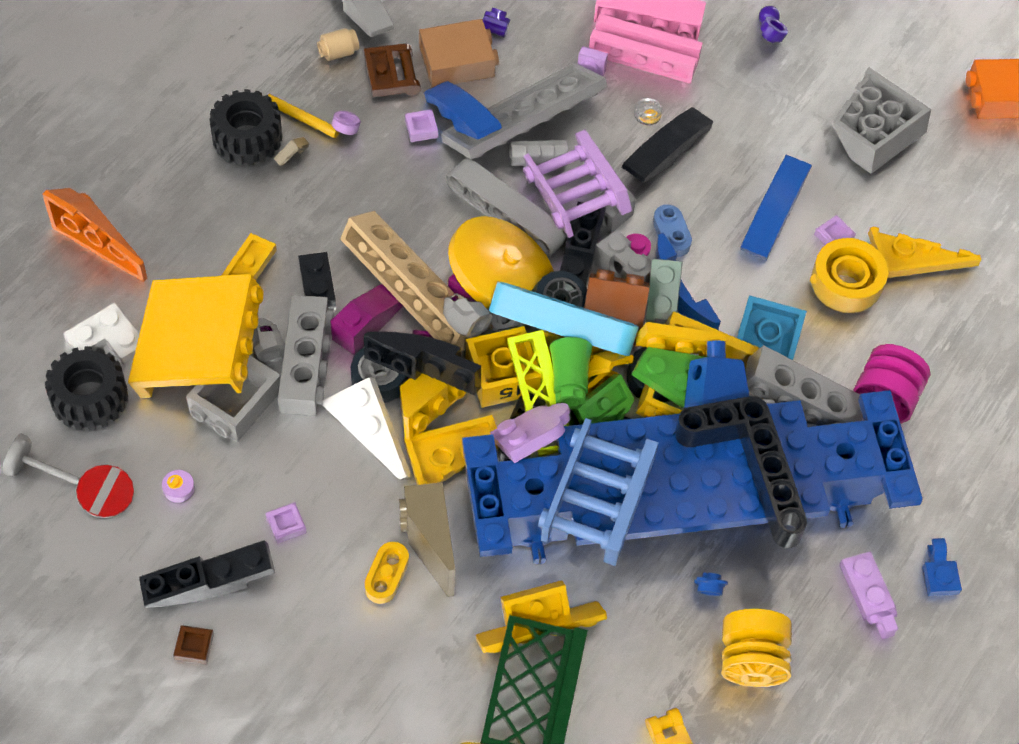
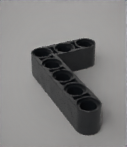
M749 396L692 406L681 411L675 430V438L682 446L697 447L740 439L774 541L784 548L797 546L805 531L807 517L767 403L760 397ZM716 420L725 421L726 424L719 423ZM691 425L694 426L696 429H690L686 426ZM756 442H763V443L766 444V445H763V446H762V445H759V444L756 443ZM765 469H771L776 473H769ZM774 497H781L786 502H780L776 500ZM784 525L792 526L795 528V531L786 529Z

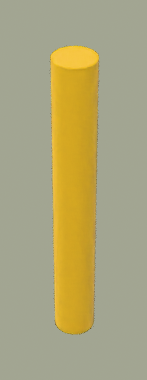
M268 94L272 98V102H276L278 110L333 138H337L340 132L336 131L331 124L272 94Z

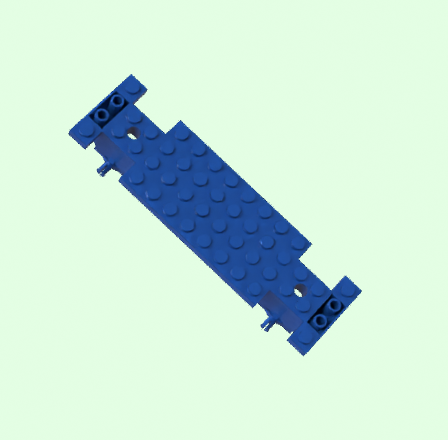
M890 390L860 394L858 401L864 421L808 427L801 400L767 404L807 519L828 516L830 510L837 511L840 527H850L854 522L852 521L849 509L859 505L871 504L873 498L883 493L886 495L889 509L918 506L921 504L923 497ZM680 414L591 423L589 436L634 451L637 448L642 450L646 439L659 442L653 466L625 540L768 523L740 439L697 447L682 446L675 438V430ZM716 420L719 423L726 424L725 421ZM582 425L564 426V434L556 440L559 455L521 459L516 463L512 460L498 462L494 434L462 438L467 484L480 557L512 554V546L521 545L531 547L534 564H539V558L540 564H543L547 561L544 545L553 541L567 540L568 533L552 529L548 542L541 541L543 528L538 527V523L543 509H550L574 447L570 446L574 430L575 428L581 429ZM691 425L686 426L690 429H696L694 426ZM756 442V443H758L759 445H762V446H763V445H766V444H764L763 442ZM584 448L579 462L625 478L626 475L633 476L635 468L631 467L629 462ZM765 469L769 473H776L771 469ZM576 474L573 475L568 488L615 505L616 502L623 503L625 494H622L620 489ZM540 492V494H538V495H532V494H530V493ZM774 497L776 500L780 502H786L781 497ZM563 501L558 514L559 517L603 532L606 529L612 531L615 522L611 521L609 516ZM574 536L576 546L597 544Z

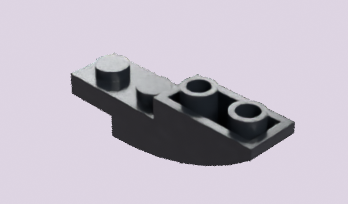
M606 207L573 220L571 228L574 236L567 239L560 271L573 273L583 281L586 288L594 262L596 244L599 241Z
M367 332L364 335L365 359L414 380L423 373L472 395H475L481 389V365L462 358L461 347L431 337L401 332Z
M263 540L207 560H203L198 556L139 577L146 608L166 607L198 602L249 588L247 582L274 574L275 569L269 545Z

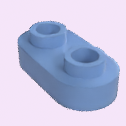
M673 205L658 207L653 218V225L657 235L665 234L676 251L677 257L686 255L690 250L692 237L681 211Z

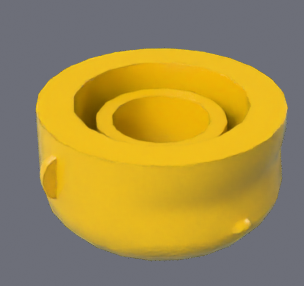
M841 238L833 240L821 248L812 270L810 283L815 295L825 306L842 313H858L869 309L878 301L889 277V270L885 258L874 246L855 238ZM838 276H849L857 281V283H847Z

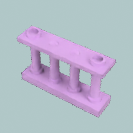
M586 130L575 134L578 145L574 146V150L539 165L535 164L529 153L523 155L527 167L523 168L528 183L534 182L552 211L551 215L557 229L563 228L568 238L574 236L570 221L608 205L611 207L616 206L621 215L632 211L627 188ZM577 160H580V162L584 161L585 163L547 180L543 176ZM586 175L594 176L595 178L555 195L553 189ZM596 190H605L604 195L566 211L562 206Z

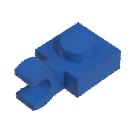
M945 538L932 539V545L927 546L930 562H925L922 566L927 595H959L962 587L957 562L947 561Z

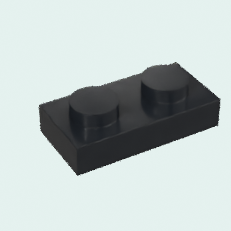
M327 252L299 255L304 296L328 297V307L336 306Z

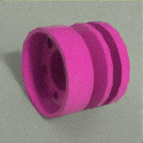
M894 344L879 345L872 350L864 371L861 373L853 391L862 394L890 390L899 421L904 423L910 420L920 399L919 396L922 395L931 375L930 368L921 356L910 349Z

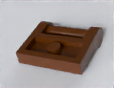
M403 43L364 48V58L372 97L404 93L414 96L421 92L420 82L415 76L411 58L413 50L410 44ZM393 58L401 60L405 80L398 81Z

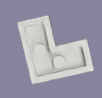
M115 303L63 333L65 340L72 349L78 347L79 350H84L85 346H92V350L96 351L97 348L107 344L122 364L134 358L139 338V332Z

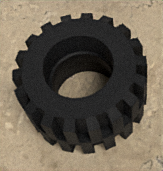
M244 89V92L232 91L230 96L225 94L222 96V101L217 100L215 102L214 109L210 111L209 121L213 146L217 149L220 157L225 156V160L230 163L236 161V165L242 166L243 163H248V166L254 165V162L259 161L263 163L266 161V157L272 158L275 155V150H279L281 146L280 141H282L283 136L280 110H278L276 102H272L270 96H262V92L257 90L252 93L250 89ZM245 125L256 126L247 130L237 129Z
M85 346L84 350H79L77 347L73 348L70 354L62 353L60 361L54 360L51 363L52 370H47L45 389L52 410L59 421L63 420L64 425L69 428L74 424L76 430L82 431L84 427H88L89 431L96 430L95 426L101 425L104 428L108 426L107 421L110 419L115 421L119 418L118 411L123 412L126 407L125 401H128V389L119 361L115 360L114 355L110 352L105 354L104 349L101 348L93 351L92 346ZM96 382L102 384L93 393L87 395L73 394V391L84 383Z

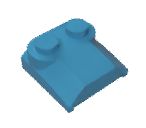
M749 295L737 338L759 348L764 345L793 360L807 311Z

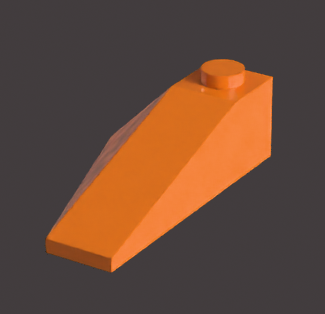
M71 188L45 190L42 195L53 229L142 282L147 279L143 260L87 194L78 193Z

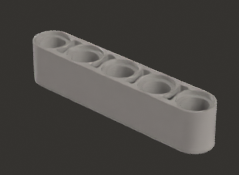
M465 158L446 175L445 181L454 193L486 216L502 219L523 230L535 240L548 258L567 241L568 236L563 228L557 229L551 215L474 160Z

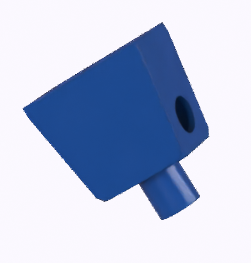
M708 341L707 357L690 362L684 409L749 397L744 362L741 359L726 358L725 341Z

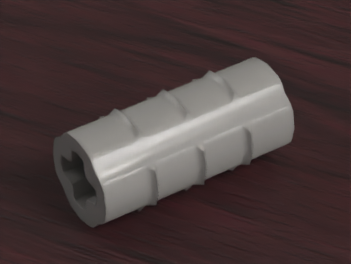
M539 139L537 141H510V166L526 167L523 155L528 153L536 165L568 152L567 141L553 139L548 141H540Z

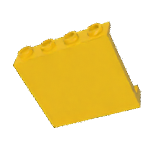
M240 274L152 281L128 379L129 385L140 398H151L154 387L230 384L236 393L242 392L243 382L248 376V358L253 351L252 339L254 329L258 327L259 305L263 302L264 298L263 289L253 275Z

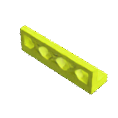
M543 330L507 338L526 412L533 409L532 406L538 397L544 400L548 407L556 404L553 365ZM530 341L534 353L530 362L518 355L515 344ZM535 359H536V362H537V365H538V366H536L535 364H533V362H534ZM521 363L527 366L524 372L522 371ZM530 368L542 376L541 386L538 391L528 386L525 382L524 377ZM528 392L535 395L532 401L530 400ZM558 446L542 447L537 450L538 457L558 453Z

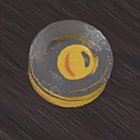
M643 98L636 103L634 117L639 123L654 125L660 121L662 106L657 100Z

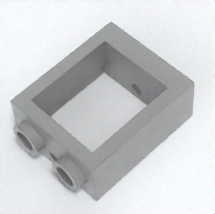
M250 355L247 363L248 376L246 380L259 389L234 418L205 400L219 384L196 385L186 396L189 413L199 422L206 421L213 426L219 435L225 438L229 436L237 442L279 393L281 374Z

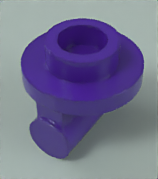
M492 8L491 12L485 11L482 19L485 29H490L491 33L505 37L510 23V19L506 18L507 12Z

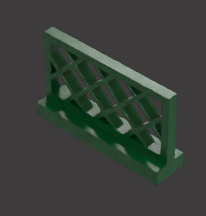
M509 615L480 744H514L510 743L514 739L519 744H525L521 735L535 726L543 737L542 744H564L588 630L577 627L571 630ZM514 626L527 628L534 639L519 647L512 637ZM536 631H540V632H544V633H542L541 635H538ZM551 634L565 637L563 648L553 655L550 654L542 641ZM537 643L546 659L531 667L522 652ZM511 644L514 651L508 654L509 645ZM518 655L527 670L512 679L505 669V663ZM559 656H561V658H560V663H559V666H558V664L556 663V661H555L554 659H556V658H558ZM550 663L557 673L555 681L544 687L535 671ZM531 675L540 690L524 699L515 683ZM502 676H504V678L506 679L507 683H505V684H503L502 686H500V685H501V681H502ZM511 687L520 702L504 711L497 700L498 694ZM554 687L553 695L551 698L550 694L548 693V690ZM543 694L550 705V709L547 714L537 719L528 703ZM523 706L533 722L517 731L508 715ZM496 707L500 715L493 718ZM501 719H504L513 735L503 741L489 738L491 726ZM547 719L546 728L544 730L540 723Z

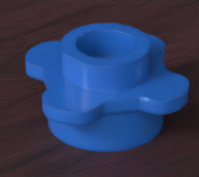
M702 573V577H697L694 580V583L698 584L697 593L704 595L722 596L723 588L728 585V581L721 580V575L715 573Z

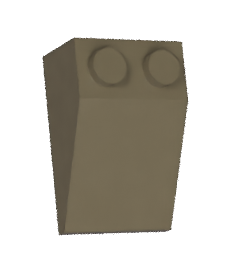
M443 482L404 486V499H399L401 532H407L409 545L448 597H452L455 591V564Z

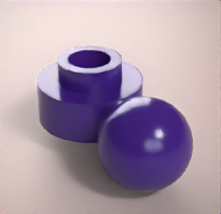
M769 5L763 7L759 12L762 36L771 43L782 42L789 31L779 21L780 13L778 9Z

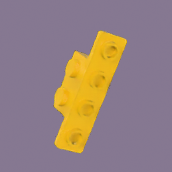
M560 580L501 596L506 626L476 634V641L483 653L501 652L509 615L573 629L581 626H594L599 621L606 620L607 614L598 601L570 608L566 585ZM514 626L512 637L517 644H526L534 639L527 628ZM536 631L538 635H541L542 633H544V632Z

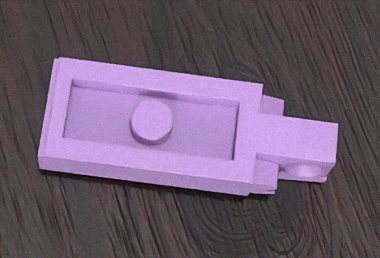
M871 551L842 559L840 568L863 620H867L869 624L875 623L882 639L895 636V632L898 630L894 617H897L896 606Z

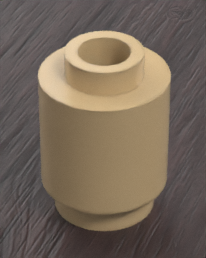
M344 28L322 34L320 41L317 42V48L321 57H325L327 61H332L353 55L354 51L359 50V41L353 29L347 30Z

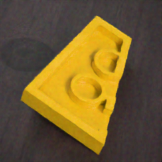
M493 415L418 433L410 441L404 437V445L417 485L444 482L465 469L462 438L491 435L490 432L497 429Z

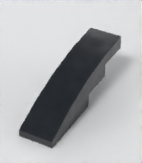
M694 107L689 108L642 144L623 163L622 168L641 182H646L672 166L678 155L690 149L696 138L711 129L714 121Z

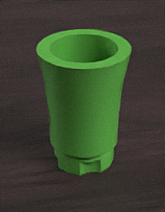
M560 338L553 341L549 347L553 363L556 404L566 403L570 409L581 408L583 404H586L589 363L593 347L589 341L582 338Z

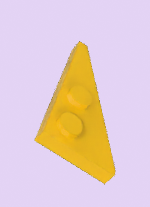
M870 227L868 232L871 245L879 250L885 258L889 270L888 278L979 266L982 260L980 255L973 254L971 251L959 249L958 253L942 249L940 243L920 238L914 239L898 233L897 237L880 233L878 227Z

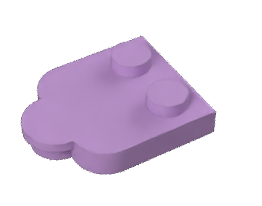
M558 403L550 407L538 406L515 419L501 422L497 429L491 431L490 434H494L495 444L516 463L557 440L564 434V425L570 420V408L566 403Z

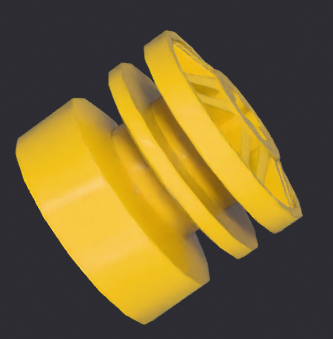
M743 609L733 611L724 617L722 641L726 647L722 651L723 663L721 665V674L723 678L732 683L753 687L780 685L790 679L791 654L787 650L792 644V623L790 618L782 613L765 609Z

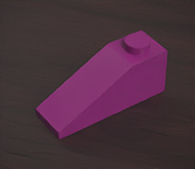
M380 284L350 301L330 321L332 340L355 356L364 347V335L367 332H379L403 305L383 284Z

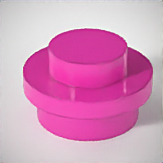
M634 233L626 237L631 241L630 248L636 254L642 255L644 253L646 256L649 255L651 242L646 236Z

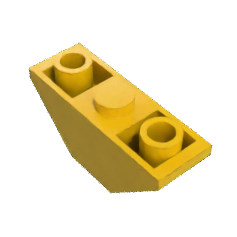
M423 373L416 380L409 378L400 386L401 413L405 439L410 441L419 432H423L439 415H443L454 402L463 398L466 392Z

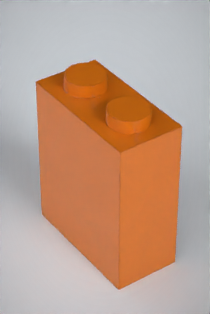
M975 59L970 71L966 73V85L971 89V106L976 110L977 119L1019 118V59Z

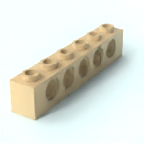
M375 211L349 217L340 240L434 339L461 347V351L466 350V339L468 337L457 333L447 322L443 314L445 298L453 296L455 293Z

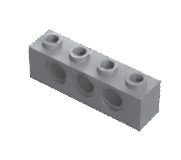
M292 295L278 393L279 411L282 414L316 416L318 404L323 405L324 386H320L321 378H326L327 360H323L324 352L329 353L331 336L326 333L327 327H331L330 321L334 318V310L328 308V297ZM313 328L315 330L307 331L306 329ZM303 354H312L311 356L307 357L302 356ZM302 379H307V380H309L308 382H305V383L298 382V381H300V380H302Z
M764 345L749 356L745 372L748 390L753 396L772 399L775 403L801 400L806 422L817 426L862 421L863 415L858 401L860 394Z

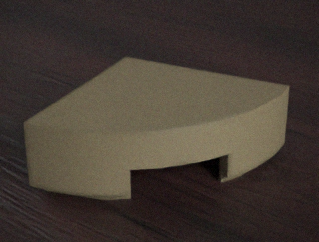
M304 137L293 139L274 159L280 166L290 162L289 160L297 152L299 154L303 153L309 147V143Z

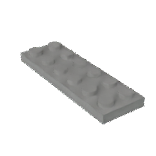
M573 63L487 108L501 123V129L477 140L455 131L454 126L440 133L442 141L471 160L479 158L490 149L504 145L509 139L530 131L537 124L551 120L554 115L564 110L572 109L577 103L586 98L596 96L598 92L607 88L606 78L577 63Z

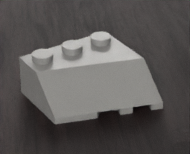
M868 67L864 78L855 87L853 95L846 101L833 121V127L849 158L872 174L927 132L931 109Z

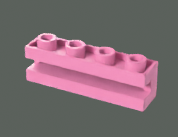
M597 0L594 22H597L599 14L698 41L706 2L700 0Z
M599 14L596 30L593 29L590 36L589 48L608 53L607 60L691 84L700 59L703 43Z

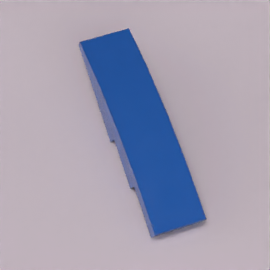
M445 81L423 92L428 103L438 106L442 117L452 120L455 131L478 140L502 128L501 123L485 106L455 84Z
M787 154L785 155L757 210L740 250L767 261L810 172L811 164Z

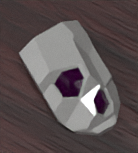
M458 293L446 297L444 300L443 314L447 322L457 333L471 338L487 330L493 316L481 302H475L472 298H464Z
M259 318L258 327L254 329L252 352L255 359L267 365L284 357L285 343L276 324L265 318Z

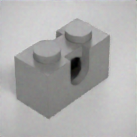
M618 229L596 244L593 264L598 269L614 271V277L625 279L627 274L644 276V282H649L650 285L652 261L644 253L642 255L636 254L630 248L631 241ZM614 261L619 262L623 266L621 275L615 270L613 266Z

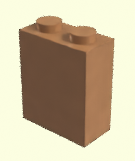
M482 19L419 29V49L431 88L445 81L459 84L495 77V66L499 65L498 52L496 49L492 50L490 29H485Z

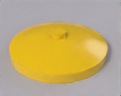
M480 216L465 221L456 230L449 242V261L457 280L474 300L481 302L488 310L497 281L532 291L542 277L554 271L547 255L535 240L517 226L495 217Z

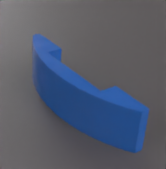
M664 233L658 234L655 259L676 261L677 253ZM681 280L678 313L719 330L721 321L707 299L696 303Z

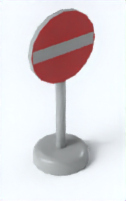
M22 433L14 439L5 457L2 473L7 476L13 477L17 475L26 463L76 484L79 504L85 512L94 517L103 519L116 517L125 512L132 503L134 495L133 482L128 474L119 467L107 464L95 466L87 470L80 478L28 456L32 442L28 436Z

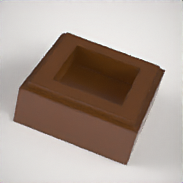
M181 625L173 654L174 660L207 664L214 636L213 630Z

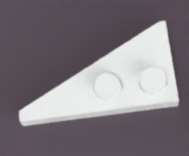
M366 378L323 400V406L397 478L403 480L412 477L375 378Z

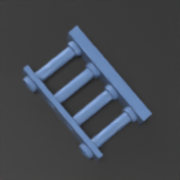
M585 418L582 428H575L570 442V446L574 447L550 509H543L538 527L543 528L541 541L548 542L552 529H556L600 544V548L605 550L603 562L616 566L653 466L659 442L646 439L643 449L637 448L634 451L589 436L591 420ZM584 448L631 463V467L635 468L633 476L626 475L625 478L579 462ZM576 474L620 489L621 493L625 494L623 503L616 502L615 505L568 489L573 475ZM563 501L611 517V521L615 522L613 530L606 529L603 532L559 517L558 514Z

